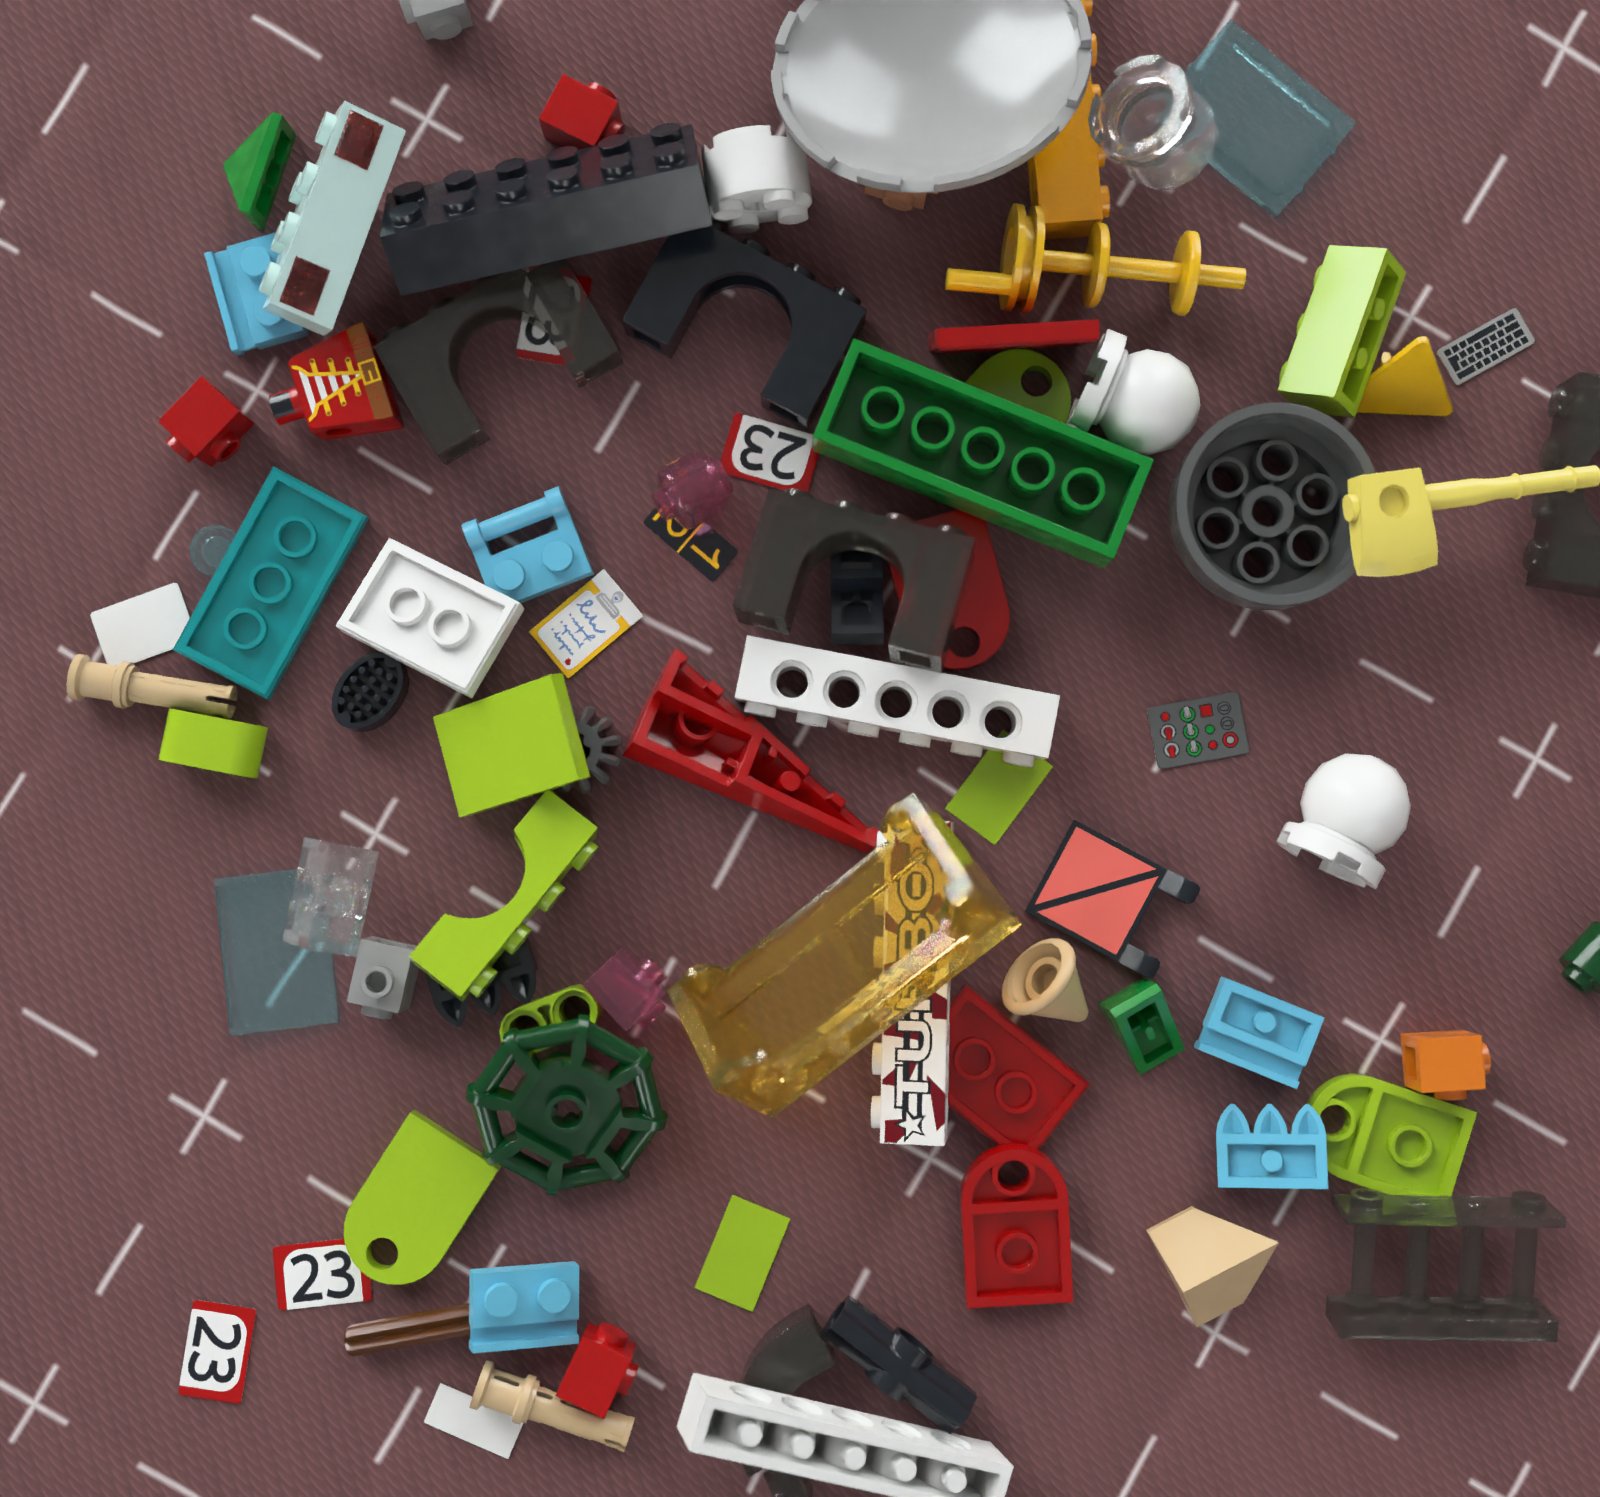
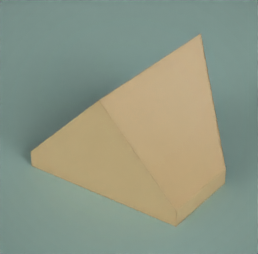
M1193 1206L1146 1230L1196 1327L1243 1304L1279 1242L1196 1209Z

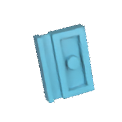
M275 233L227 246V250L217 253L212 251L204 253L231 351L237 356L244 355L245 351L255 348L261 350L309 336L306 328L262 310L267 295L260 293L259 288L270 261L275 263L278 257V253L270 250ZM290 271L280 302L302 311Z
M1221 976L1204 1018L1203 1029L1199 1039L1194 1044V1048L1297 1089L1300 1083L1298 1081L1303 1066L1306 1067L1325 1017Z
M575 1261L470 1269L469 1349L472 1354L579 1344V1335L577 1334V1320L579 1319V1265Z

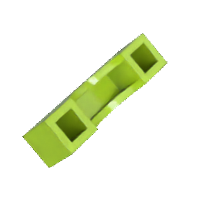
M550 790L544 792L514 829V839L525 861V873L522 884L513 899L497 912L484 917L460 918L443 914L410 954L409 958L412 963L462 1002L470 993L478 998L496 977L498 972L492 966L501 954L506 950L513 955L531 933L532 929L526 924L535 912L540 908L547 913L561 897L566 888L560 882L569 870L574 867L580 872L599 848V846L593 843L597 837L598 827Z

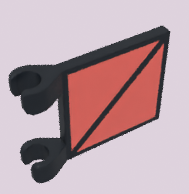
M1073 820L1025 912L1147 978H1153L1160 967V961L1128 944L1157 889L1182 903L1192 904L1200 892V887L1191 880L1160 866L1086 825Z

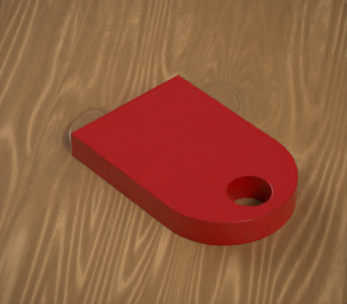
M954 510L881 529L882 544L906 634L919 656L938 668L953 671L974 668L992 657L1006 638L1010 613L986 521L963 511ZM958 629H967L973 632L978 640L976 653L970 657L955 655L949 647L951 633Z
M1010 1143L988 1149L970 1164L963 1176L960 1187L964 1287L967 1309L1073 1302L1069 1200L1066 1184L1059 1169L1046 1154L1028 1145ZM1013 1160L1022 1162L1027 1166V1173L1021 1182L1009 1185L998 1179L999 1169L1004 1163Z

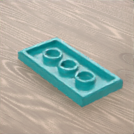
M273 466L173 650L265 699L271 700L369 518Z

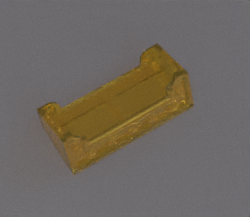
M914 792L903 801L894 804L887 811L880 827L881 833L886 839L885 842L726 969L714 964L695 965L687 970L683 977L667 990L716 1092L771 1118L775 1117L1022 925L1012 908L939 813Z

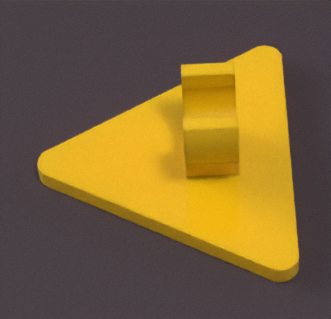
M1421 336L1416 338L1392 358L1390 352H1383L1376 371L1368 379L1357 413L1448 416L1453 412L1451 400L1427 337Z

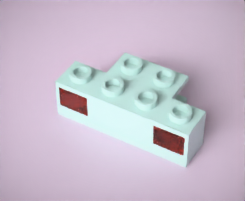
M347 101L342 103L335 115L326 111L314 141L323 146L316 164L307 161L303 172L298 173L288 199L289 202L297 205L294 213L289 211L284 221L281 220L271 244L270 250L278 253V257L275 263L270 261L259 288L260 293L267 295L262 310L323 336L332 331L406 130Z

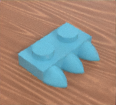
M1230 1103L1223 1111L1216 1130L1218 1188L1328 1189L1325 1127L1318 1113L1309 1104H1305L1297 1113L1292 1124L1291 1133H1288L1282 1115L1272 1104H1267L1258 1115L1254 1125V1132H1250L1244 1114L1234 1103Z

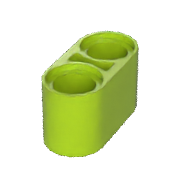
M169 708L158 760L258 779L269 727Z
M576 984L534 999L530 1003H524L509 1012L502 1020L499 1030L501 1041L503 1043V1034L515 1027L516 1020L521 1015L533 1017L538 1022L539 1027L569 1021L564 1012V1004L566 999L571 996H578L586 1000L590 1007L589 1021L597 1024L603 1012L602 998L591 986ZM550 1047L536 1049L533 1051L537 1053Z

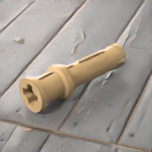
M77 654L70 664L67 675L68 698L74 701H82L85 697L112 701L115 707L123 709L131 707L137 702L220 716L224 719H231L236 709V706L214 702L215 698L237 701L236 686H224L143 673L132 662L123 661L119 665L93 662L88 655Z
M485 1361L469 1408L478 1410L483 1406L512 1416V1422L519 1425L521 1422L526 1424L527 1419L624 1452L635 1417L608 1410L603 1419L556 1397L557 1392L539 1386L541 1381L536 1380V1376L529 1374L524 1379L495 1369L494 1362Z

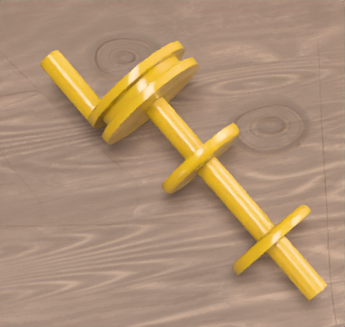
M1013 203L1004 233L1000 273L948 268L945 289L999 295L1000 308L1003 311H1012L1017 301L1020 312L1030 313L1037 296L1041 271L1083 275L1082 299L1084 306L1087 308H1095L1101 301L1107 277L1169 283V301L1172 312L1178 316H1185L1193 304L1198 285L1243 289L1246 281V269L1201 264L1200 237L1198 232L1190 230L1185 231L1179 238L1172 261L1110 256V232L1108 225L1102 222H1095L1085 253L1044 250L1045 215L1043 207L1032 205L1026 215L1025 205Z

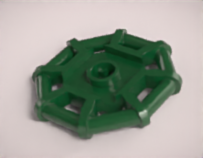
M579 1014L578 1019L520 1031L515 1027L511 1028L503 1034V1043L479 1078L467 1086L466 1100L472 1104L484 1145L482 1157L489 1165L498 1164L546 1190V1195L557 1196L558 1191L611 1180L617 1183L623 1182L630 1177V1168L657 1131L665 1129L668 1114L661 1107L651 1066L654 1059L647 1047L637 1048L589 1021L590 1015ZM572 1042L571 1054L556 1051L549 1054L545 1059L539 1060L533 1051ZM586 1045L616 1060L619 1064L610 1071L586 1058ZM516 1062L518 1067L525 1072L522 1079L513 1091L499 1087ZM633 1080L639 1107H623L621 1087ZM562 1100L574 1101L577 1103L576 1107L581 1112L578 1115L574 1112H569L565 1117L559 1116L556 1103ZM497 1111H510L511 1117H514L516 1123V1130L503 1134ZM621 1127L632 1130L618 1150L613 1149L609 1145ZM523 1147H525L528 1150L540 1155L541 1157L549 1160V1166L526 1155L520 1150ZM586 1153V1159L595 1157L597 1162L563 1168V1164L572 1162V1156Z

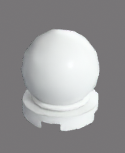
M1107 328L1085 372V375L1094 378L1093 382H1087L1080 399L1074 398L1066 424L1088 432L1092 424L1098 425L1099 423L1108 440L1144 455H1152L1173 449L1195 425L1201 406L1198 386L1189 366L1169 353L1149 349L1128 354V350L1124 349L1127 336Z
M1345 753L1322 763L1305 783L1300 802L1304 821L1301 823L1286 822L1276 842L1296 857L1300 850L1304 849L1323 859L1318 869L1360 887L1365 888L1367 884L1376 889L1386 869L1376 860L1375 854L1392 847L1407 828L1411 809L1407 786L1397 770L1381 759L1371 755Z

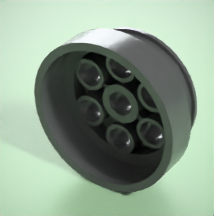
M1270 402L1242 408L1211 426L1191 446L1176 470L1168 501V520L1174 546L1192 576L1211 593L1227 602L1255 610H1283L1301 606L1338 588L1356 572L1350 543L1349 522L1344 517L1342 501L1343 497L1348 495V479L1359 475L1376 473L1366 451L1354 435L1335 419L1320 411L1284 402ZM1263 453L1273 454L1280 460L1282 464L1281 475H1272L1264 469L1261 460ZM1213 470H1223L1232 477L1234 483L1232 492H1222L1215 487L1212 481ZM1303 487H1311L1319 493L1321 497V507L1319 510L1311 509L1304 503L1302 499ZM1254 503L1263 504L1271 510L1273 515L1271 527L1262 526L1255 521L1252 515ZM1204 520H1213L1222 526L1224 530V541L1222 544L1212 543L1204 536ZM1294 537H1302L1310 543L1312 547L1310 561L1301 560L1295 555L1292 548ZM1246 553L1254 554L1261 559L1264 566L1261 578H1254L1244 570L1243 557Z

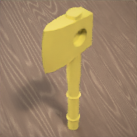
M1596 465L1577 468L1567 466L1562 470L1523 475L1513 473L1508 477L1464 479L1425 485L1420 467L1365 474L1348 479V495L1343 497L1342 507L1344 517L1349 522L1352 557L1357 576H1399L1438 565V545L1432 511L1473 506L1498 499L1513 498L1518 500L1521 496L1559 491L1573 492L1575 489L1596 487L1600 484V469Z

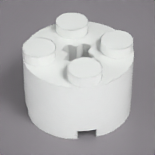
M770 125L736 128L714 136V147L712 149H709L705 144L701 148L705 187L711 217L728 223V231L730 233H752L759 229V223L778 221L780 224L792 225L802 223L809 218L808 208L812 204L807 153L795 142L787 129V137L772 136Z

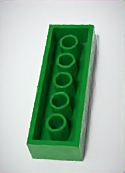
M853 338L813 435V451L1103 569L1116 555L1154 459L855 338Z

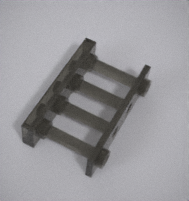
M1366 1188L1353 1189L1350 1194H1332V1206L1347 1225H1354L1351 1291L1346 1292L1345 1296L1327 1295L1326 1317L1340 1339L1557 1342L1559 1321L1538 1298L1534 1297L1538 1228H1565L1566 1217L1545 1196L1531 1191H1515L1511 1197L1383 1195L1379 1191ZM1377 1225L1408 1226L1404 1291L1400 1292L1398 1296H1376L1373 1294ZM1431 1226L1461 1227L1458 1291L1453 1293L1451 1297H1430L1426 1295ZM1485 1227H1515L1511 1293L1506 1294L1505 1298H1483L1480 1296Z

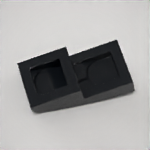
M830 535L831 645H883L882 536Z

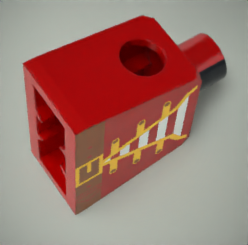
M364 322L355 324L292 357L288 361L295 387L269 395V403L273 415L280 426L305 418L310 431L321 440L405 428L376 337Z

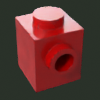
M562 74L538 118L545 140L559 147L573 146L577 150L598 146L602 139L612 135H624L625 125L622 124L619 102L611 91L594 82H590L587 86L565 74Z
M203 376L158 420L172 434L166 440V443L189 463L196 457L210 467H213L217 462H224L229 459L240 447V438L255 424L221 390Z
M589 1322L555 1396L604 1419L616 1392L626 1396L638 1371L639 1365L631 1362L636 1344L628 1341L629 1335L615 1325L602 1322L599 1326H596Z

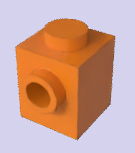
M1465 1030L1400 1034L1405 1087L1420 1093L1434 1092V1099L1463 1100L1468 1098L1467 1090L1486 1089L1485 1075L1490 1072L1491 1058L1487 1045L1482 1042V1035Z

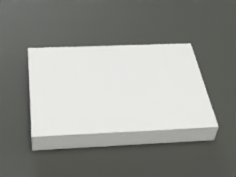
M389 538L336 624V627L341 632L472 699L525 608L520 602Z

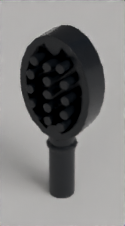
M370 653L354 662L340 677L332 696V712L337 722L351 731L361 733L372 731L388 722L402 706L408 693L410 682L406 665L384 653Z

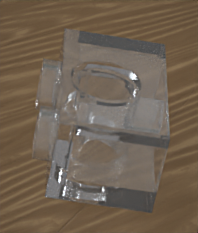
M304 837L282 941L306 950L357 957L379 851Z

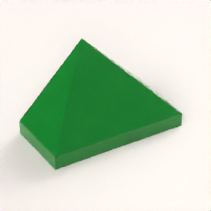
M274 112L223 163L238 209L255 228L264 230L296 138V133L283 115Z

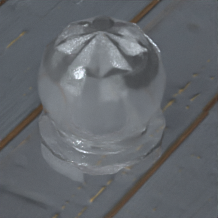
M1161 55L1139 56L1120 65L1113 71L1117 78L1107 87L1103 96L1100 98L1096 93L1092 99L1088 117L1091 137L1110 159L1118 162L1120 168L1130 180L1151 190H1173L1192 181L1204 170L1213 157L1218 130L1211 105L1199 92L1194 90L1193 83L1178 65L1167 62Z

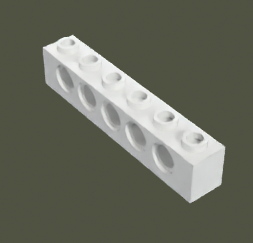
M747 635L735 699L737 702L746 703L744 712L753 715L775 718L776 709L797 713L796 722L805 725L826 728L828 719L849 723L847 732L878 738L880 729L900 733V743L930 748L931 739L952 743L950 750L952 753L981 758L983 749L1003 753L1002 762L1033 768L1034 759L1044 760L1049 758L1060 695ZM789 670L801 672L808 683L805 692L795 698L782 695L777 688L778 678ZM847 680L856 686L859 698L853 706L841 708L831 702L828 690L836 681ZM889 690L903 692L908 697L910 703L908 713L900 718L886 715L881 708V696ZM950 700L959 707L961 717L957 726L945 728L936 723L932 711L937 701ZM990 710H1002L1010 717L1012 727L1010 733L1005 738H996L986 730L985 717Z
M697 1373L692 1375L677 1424V1428L690 1452L892 1497H1005L1014 1467L989 1441L954 1433L949 1434L946 1431Z

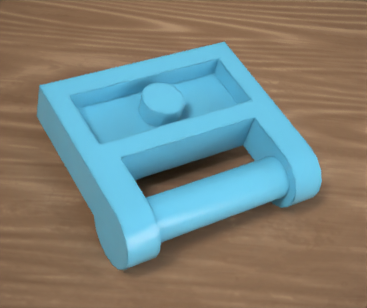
M559 486L544 491L545 497L480 523L476 518L461 524L465 538L473 552L486 586L523 603L594 575ZM551 516L554 517L558 526L557 530L492 555L488 541Z

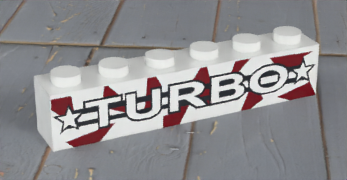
M887 820L886 831H878L877 862L886 863L885 884L877 883L875 895L876 915H885L884 937L876 936L874 946L875 968H883V990L875 989L873 997V1020L882 1022V1043L874 1042L872 1049V1074L881 1075V1096H872L871 1128H880V1143L945 1146L948 1138L954 822Z

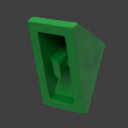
M1141 978L1098 1003L1139 1075L1185 1049L1163 992L1157 983Z

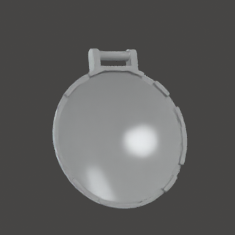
M805 0L796 12H788L779 29L774 43L776 53L773 70H771V81L775 103L787 131L795 142L824 168L840 177L876 189L906 193L942 192L968 187L1005 174L1035 156L1057 137L1078 109L1085 94L1092 64V35L1088 17L1080 0Z

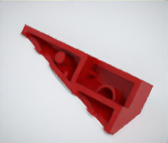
M677 649L673 650L639 714L622 756L865 853L870 852L876 847L879 830L874 826L868 828L845 807L846 800L837 792H828L809 774L811 769L752 715L746 717L722 695L724 690L715 681L707 682L687 663L688 657L683 652Z

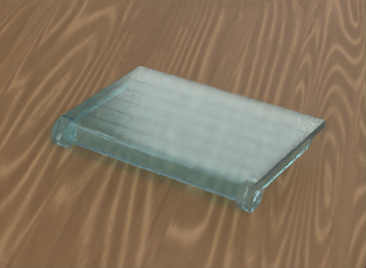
M324 867L214 879L229 1036L338 1023L339 1012Z

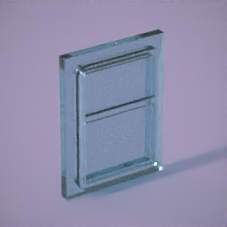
M1231 19L1198 58L1188 65L1186 72L1150 114L1274 218L1282 212L1296 194L1302 192L1304 184L1327 157L1335 153L1336 147L1356 124L1354 120Z

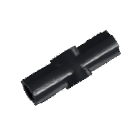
M850 1295L839 1303L822 1330V1336L865 1369L866 1376L881 1391L898 1402H902L905 1399L925 1417L935 1422L949 1434L955 1429L960 1428L970 1415L972 1407L978 1398L976 1392L933 1360V1354L917 1338L900 1327L894 1330Z

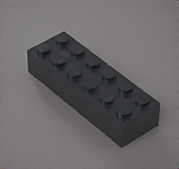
M665 123L651 129L650 134L629 138L623 134L612 135L602 139L598 146L577 150L576 147L565 146L554 149L545 158L526 162L523 158H512L500 162L495 166V169L474 174L472 170H459L447 175L443 181L423 185L419 181L401 184L386 196L380 239L399 293L403 296L704 228L713 224L692 124L681 126L678 123Z

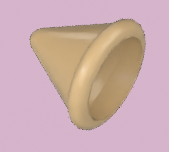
M1058 938L1042 940L1026 949L1015 960L1008 970L1002 985V1000L1008 1011L1016 1015H1035L1072 1022L1086 1020L1088 1017V1007L1076 968V955L1068 942Z

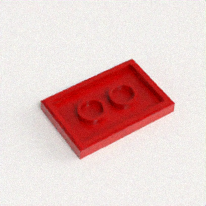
M1099 319L939 328L928 334L929 352H932L933 355L1081 346L1096 342L1100 338Z
M964 984L950 1002L948 1106L998 1146L1010 1143L1024 1144L1039 1150L1090 1083Z

